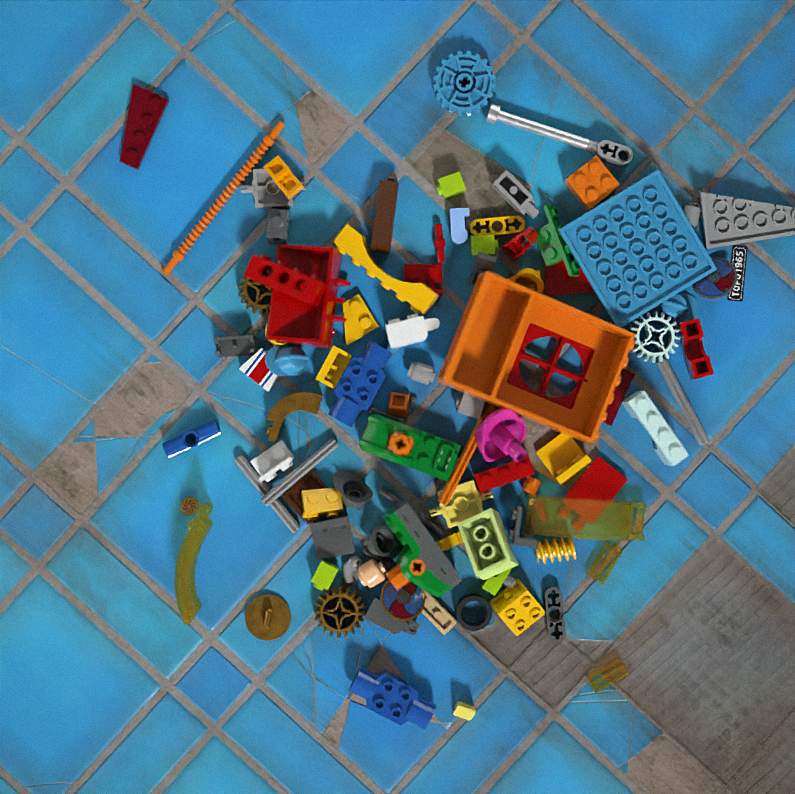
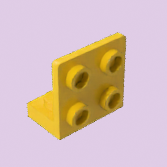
M562 433L536 452L537 456L559 484H562L591 462V459L583 453L574 439Z
M519 579L489 602L498 616L516 636L520 635L546 613Z

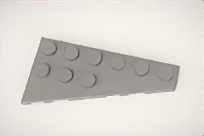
M699 191L704 245L706 249L795 235V207Z

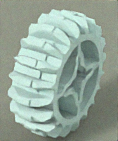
M653 311L652 317L650 312H646V319L641 315L638 317L640 322L637 320L633 321V324L637 326L636 328L629 327V330L636 334L634 338L636 340V347L632 349V352L639 350L638 358L644 354L643 361H648L650 357L651 363H655L657 357V360L662 362V355L669 359L668 352L671 354L675 353L672 346H679L678 343L674 342V340L680 339V336H675V333L680 331L679 328L673 329V326L677 323H669L671 320L670 316L664 319V312H661L659 317L657 311ZM656 321L664 327L656 330L648 322ZM644 327L646 337L640 342V330ZM652 332L653 334L660 333L656 337V342L655 340L648 341L652 337ZM666 332H668V343L666 347H664L662 337ZM653 344L660 352L652 353L644 347Z

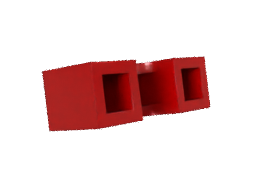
M697 318L676 324L677 329L679 328L680 330L678 333L690 379L713 375L710 357L706 355L703 347L702 338L704 334L700 319Z
M526 455L519 462L511 460L505 464L473 473L479 492L482 493L534 475L535 472L529 456Z

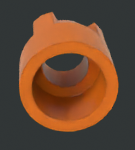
M528 476L521 489L535 496L541 481Z

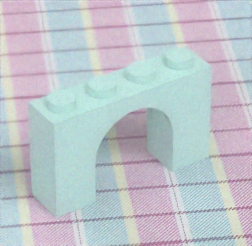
M636 391L623 400L622 404L631 417L636 418L652 437L657 446L654 450L665 465L674 466L689 456L645 391Z

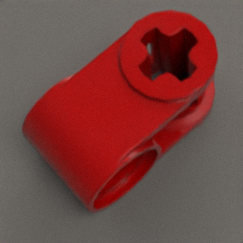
M526 227L502 247L503 251L506 250L512 256L514 263L538 239L536 230L532 227Z

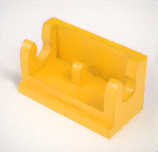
M333 345L316 380L335 389L352 355Z

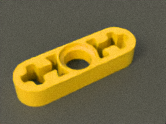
M518 215L475 219L471 222L469 231L473 236L517 234L524 229L525 221ZM515 219L518 223H521L518 230H515L514 226L508 227L509 231H505L506 223L504 220H508L507 224H512ZM494 221L502 223L503 228L501 231L496 232L492 229ZM485 222H489L488 229L490 233H486L487 229H482L480 233L473 230L476 223H479L480 226H486Z

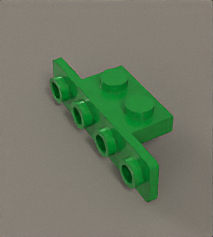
M546 204L543 208L549 224L536 230L538 234L537 243L545 264L550 267L563 260L569 276H580V267L558 232L559 229L564 227L559 220V211L554 205Z

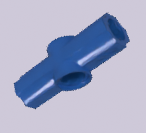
M213 419L162 443V446L168 458H172L222 433L216 420ZM190 433L194 434L197 438L194 444H190L187 440Z

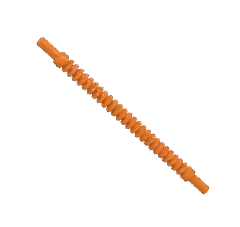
M279 121L269 135L264 136L263 142L259 143L260 147H256L257 150L252 152L253 155L249 156L250 159L246 160L247 163L242 164L243 168H239L240 172L235 173L236 177H232L233 181H229L230 185L225 186L226 190H222L223 194H219V199H215L216 203H212L213 206L208 208L209 211L205 212L206 215L202 216L203 219L198 220L199 224H195L196 228L192 229L193 232L188 233L189 237H185V242H181L182 246H178L179 249L173 252V257L162 270L164 274L168 276L176 264L185 258L184 254H188L187 250H191L190 246L195 245L194 241H198L197 237H201V232H205L204 228H208V223H212L211 219H215L214 215H218L217 212L222 210L221 207L225 206L224 203L228 202L227 199L232 198L231 194H235L234 190L239 189L238 185H242L241 181H245V176H249L248 172H252L251 168H255V163H259L258 159H262L261 156L266 154L265 151L269 150L268 147H272L275 143L274 139L285 127L284 123Z

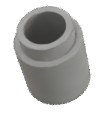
M687 202L686 205H682L681 209L695 230V227L698 225L701 208L698 207L697 203Z
M411 362L407 376L411 377V380L428 385L429 382L433 383L436 372L433 371L434 367L420 362Z

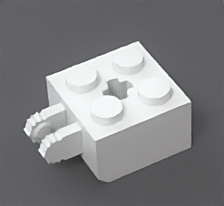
M417 313L407 316V320L400 321V318L389 320V324L385 325L390 347L394 349L424 341L428 335L427 332L438 329L440 322L438 318L424 320V317H419Z

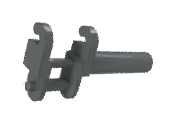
M367 546L363 548V554L371 559H375L378 563L381 561L388 568L384 574L394 568L391 564L396 556H393L388 561L380 555L372 554Z

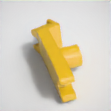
M459 531L436 543L444 552L463 543V539Z

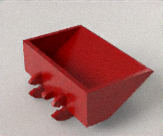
M277 244L275 263L278 260L287 264L288 269L294 270V267L305 271L304 275L311 277L312 274L322 278L321 282L327 286L318 307L272 289L266 340L331 348L334 322H346V318L343 316L335 315L336 303H344V298H337L338 286L349 287L351 283L348 280L339 279L342 253L332 247ZM289 275L284 276L283 283L289 280ZM306 281L301 283L300 290L305 289Z

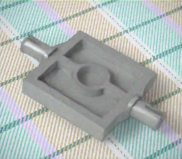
M253 169L252 185H240V189H243L240 190L241 194H253L255 208L294 206L293 197L288 199L265 169ZM301 182L304 187L302 190H306V182Z

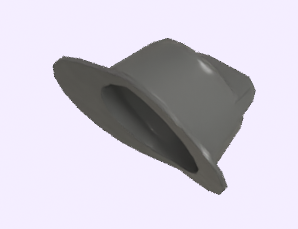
M341 470L334 474L333 485L341 494L342 502L346 506L360 510L365 502L371 500L373 496L372 490L357 474L349 470Z
M388 526L375 527L363 543L372 554L380 556H396L405 547L396 538V533L392 532Z

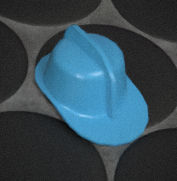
M679 292L656 306L655 311H657L658 315L664 312V319L670 316V321L682 323L696 319L700 307L698 301L693 296Z
M275 346L270 348L265 355L267 368L279 376L300 375L309 359L304 350L297 346Z

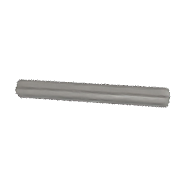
M663 359L662 362L658 361L657 366L698 444L704 445L708 443L709 439L667 359Z
M333 438L330 439L264 495L261 501L265 506H269L338 447V443Z
M243 455L238 456L234 460L262 496L271 490L264 480L260 482V475ZM278 498L270 504L292 533L300 529L299 523Z

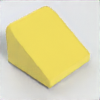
M457 701L453 711V715L466 720H471L476 713L474 706Z

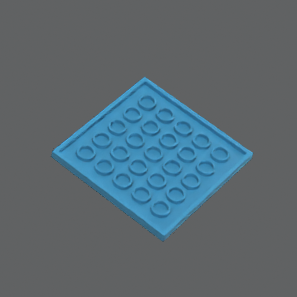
M659 170L654 171L558 230L613 324L620 328L717 270Z

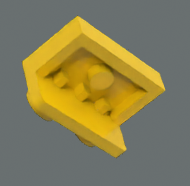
M336 488L302 490L301 492L303 518H308V520H316L323 516L336 518L343 510L341 494Z

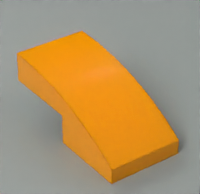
M279 155L263 166L288 199L304 188Z

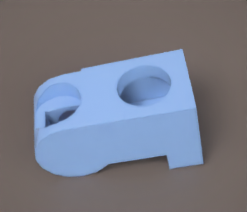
M451 208L449 211L451 241L456 245H462L468 238L464 218H469V208Z

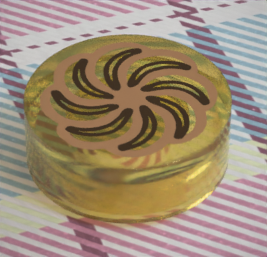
M192 496L184 498L180 503L181 512L187 516L195 515L200 509L198 499Z

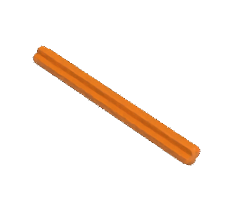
M490 403L486 404L438 499L441 504L447 505L477 447L476 430L488 415L494 413L497 406Z

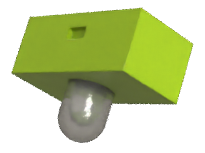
M510 568L484 580L481 587L495 596L502 584L508 588H514L517 581L509 575L512 570Z

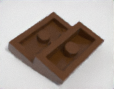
M311 469L282 498L308 525L312 520L302 516V490L325 489L328 487Z

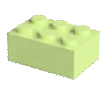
M490 508L457 523L476 577L486 580L518 565L499 512Z

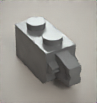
M374 596L364 615L365 619L393 634L403 631L415 635L420 626L413 619L398 621L391 618L384 611L380 596Z

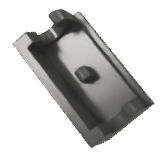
M254 335L214 337L216 344L215 352L218 357L246 356L256 353Z

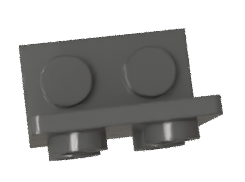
M515 504V508L511 509L510 519L513 521V526L509 527L508 538L513 545L537 548L538 540L531 533L520 532L519 535L522 506Z
M348 515L310 522V531L313 534L318 560L355 552Z

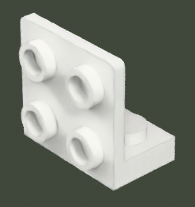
M281 440L250 462L261 476L259 478L260 482L263 480L268 482L278 475L276 471L280 468L284 471L292 466V460L295 457L284 441Z

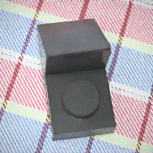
M478 252L468 285L474 286L480 273L485 271L492 273L497 257Z

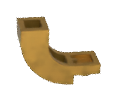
M298 392L279 400L267 417V420L274 421L273 425L270 424L267 430L268 440L277 442L283 421L290 413L303 410L317 415L323 396L309 392Z

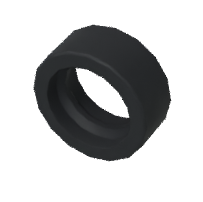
M470 593L458 601L456 617L458 623L463 628L469 631H479L489 624L492 618V609L489 601L484 596ZM470 601L480 602L484 606V618L478 623L467 622L463 617L464 605Z

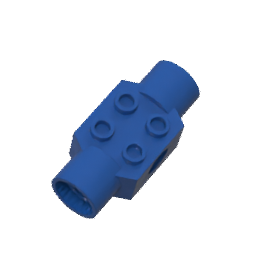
M369 340L360 358L353 357L336 386L334 392L337 399L328 415L352 427L360 411L369 409L386 378L383 370L392 353Z
M360 667L349 688L350 692L366 699L367 709L399 725L409 721L425 729L436 709V704L419 696V690L416 685L386 670L375 674Z

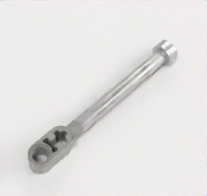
M493 103L486 122L494 125L497 121L595 153V156L597 155L600 160L617 166L627 165L633 157L632 150L627 146L609 140L596 142L501 111V106ZM604 146L607 147L606 151L608 152L606 154H603L602 148ZM619 152L626 153V161H622L619 159Z

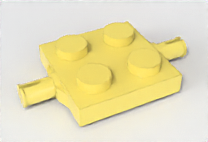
M474 480L458 484L448 504L443 505L439 503L440 507L429 510V513H432L430 516L432 518L442 514L446 519L448 528L457 526V523L484 512L482 501L493 498V495H490L492 492L490 490L480 494L476 489ZM443 489L437 491L438 497H440Z

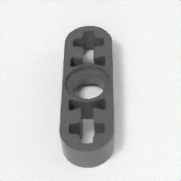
M549 586L544 591L547 634L553 642H561L566 635L562 593L556 586ZM551 590L558 593V596H555V603H559V606L551 605L548 607V603L552 604L551 597H548V594H551ZM558 609L560 611L559 618L551 619L549 616L550 611ZM550 622H561V625L557 624L558 630L560 632L562 631L561 634H558V638H555L554 635H551V632H554L555 628L554 625H550Z

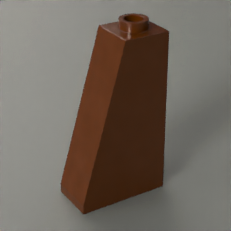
M384 178V181L380 180L371 251L390 253L399 188V183L395 182V179Z

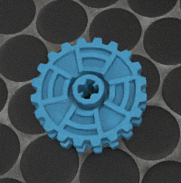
M457 51L456 56L451 53L448 55V60L443 59L441 67L437 66L436 68L437 75H434L433 83H435L433 90L437 93L436 100L442 101L441 107L443 109L449 108V113L451 114L454 111L457 112L458 116H462L463 113L471 116L473 111L477 114L480 112V107L486 108L487 100L491 101L493 97L492 92L495 91L496 84H493L496 79L495 75L492 74L493 68L492 66H487L488 61L486 59L481 60L478 53L475 56L471 54V51H467L466 54H463L462 51ZM463 80H467L466 87H462V84L459 83H462Z

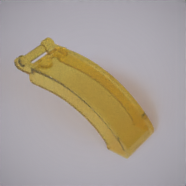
M528 494L525 533L576 539L643 541L644 510L647 508V502ZM634 508H637L635 533H632Z
M205 502L197 507L198 515L196 518L191 519L186 527L189 531L183 540L176 563V600L181 618L187 626L194 620L202 606L196 593L195 568L202 543L213 525L212 521L208 519L213 510V505L210 502Z

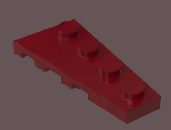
M133 84L120 162L139 170L169 100Z

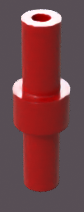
M442 224L434 225V248H436L437 263H445L444 247L446 245L445 239H443Z

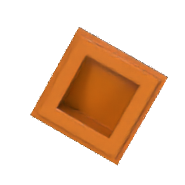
M391 392L388 413L393 416L408 417L410 394Z

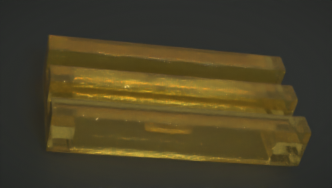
M605 541L586 575L604 585L623 551ZM607 548H610V551L608 552L606 558L601 564L599 570L597 571L596 575H594L593 572L597 567L598 563L600 562L602 556L604 555ZM614 551L617 552L614 558L612 559L610 565L608 566L607 570L605 571L603 577L599 578L604 568L606 567L608 561L610 560L611 556L613 555Z
M617 657L585 676L595 693L629 675L620 658ZM617 663L619 664V666L614 668L613 670L607 672L606 674L600 676L595 680H592L594 676L600 674L601 672L607 670L608 668L614 666ZM620 670L623 671L596 687V684H598L599 682L605 680L606 678L612 676Z

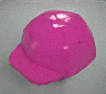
M502 408L488 415L476 430L477 446L487 462L499 461L509 456L515 462H519L526 456V450L520 446L527 436L525 422L513 410Z

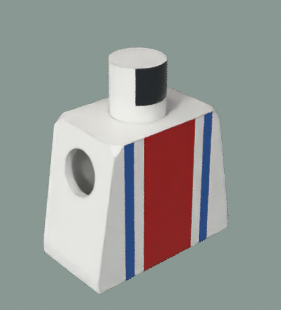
M261 348L239 370L270 392L279 375H275L267 368L265 362L267 351Z

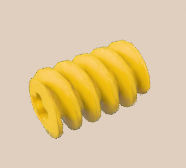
M570 536L566 537V542L562 537H559L558 543L555 538L551 539L550 544L547 539H544L543 545L540 540L537 542V548H535L537 564H539V559H542L543 563L546 564L547 558L550 559L551 563H554L555 557L561 562L562 556H565L566 560L569 561L570 555L576 560L575 545Z

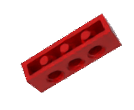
M260 254L259 257L252 255L244 274L245 277L318 307L327 286L321 282L322 278L313 274L311 277L304 275L305 271L294 267V270L288 269L287 264L278 260L277 263H273L270 261V257ZM272 268V273L266 276V271ZM289 275V280L283 283L284 276ZM306 281L305 289L300 290L301 283Z

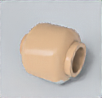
M371 559L359 567L357 576L363 586L367 585L372 588L385 580L384 572L387 570L381 561L378 563L375 559Z

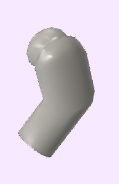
M357 556L350 557L343 564L344 583L353 582V571L362 564L361 559Z

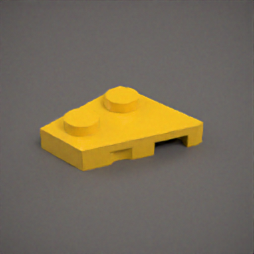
M359 294L343 303V316L346 318V322H344L345 339L348 346L379 326Z

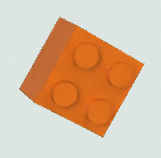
M597 155L564 181V184L587 212L620 186Z

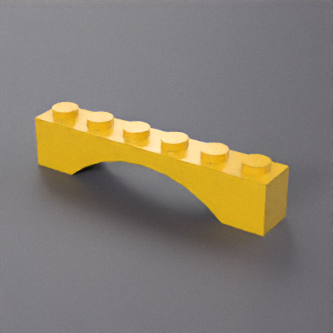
M346 224L333 241L340 253L350 255L352 257L351 261L355 265L365 267L367 269L365 272L373 279L375 277L380 279V284L388 291L390 289L396 292L395 296L402 302H405V300L411 304L410 308L414 312L426 314L438 299L439 295L426 284L403 282L387 274L372 257L367 246L366 237L351 225Z

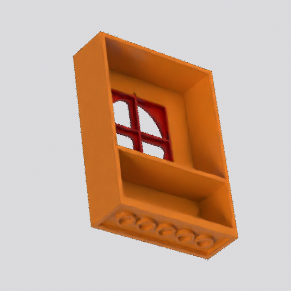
M485 271L478 275L436 381L499 408L511 409L523 418L581 442L593 443L599 437L601 422L603 423L606 419L607 406L614 399L613 391L615 386L617 387L621 381L620 373L622 368L624 369L628 363L629 358L627 356L629 351L634 348L636 334ZM540 337H554L557 340L549 361L526 353L525 347L527 344ZM565 343L570 344L578 353L582 362L581 374L573 373L557 365L558 357ZM520 360H527L545 369L537 391H533L524 382L519 370ZM554 372L576 381L575 389L560 397H548L545 395L546 387Z

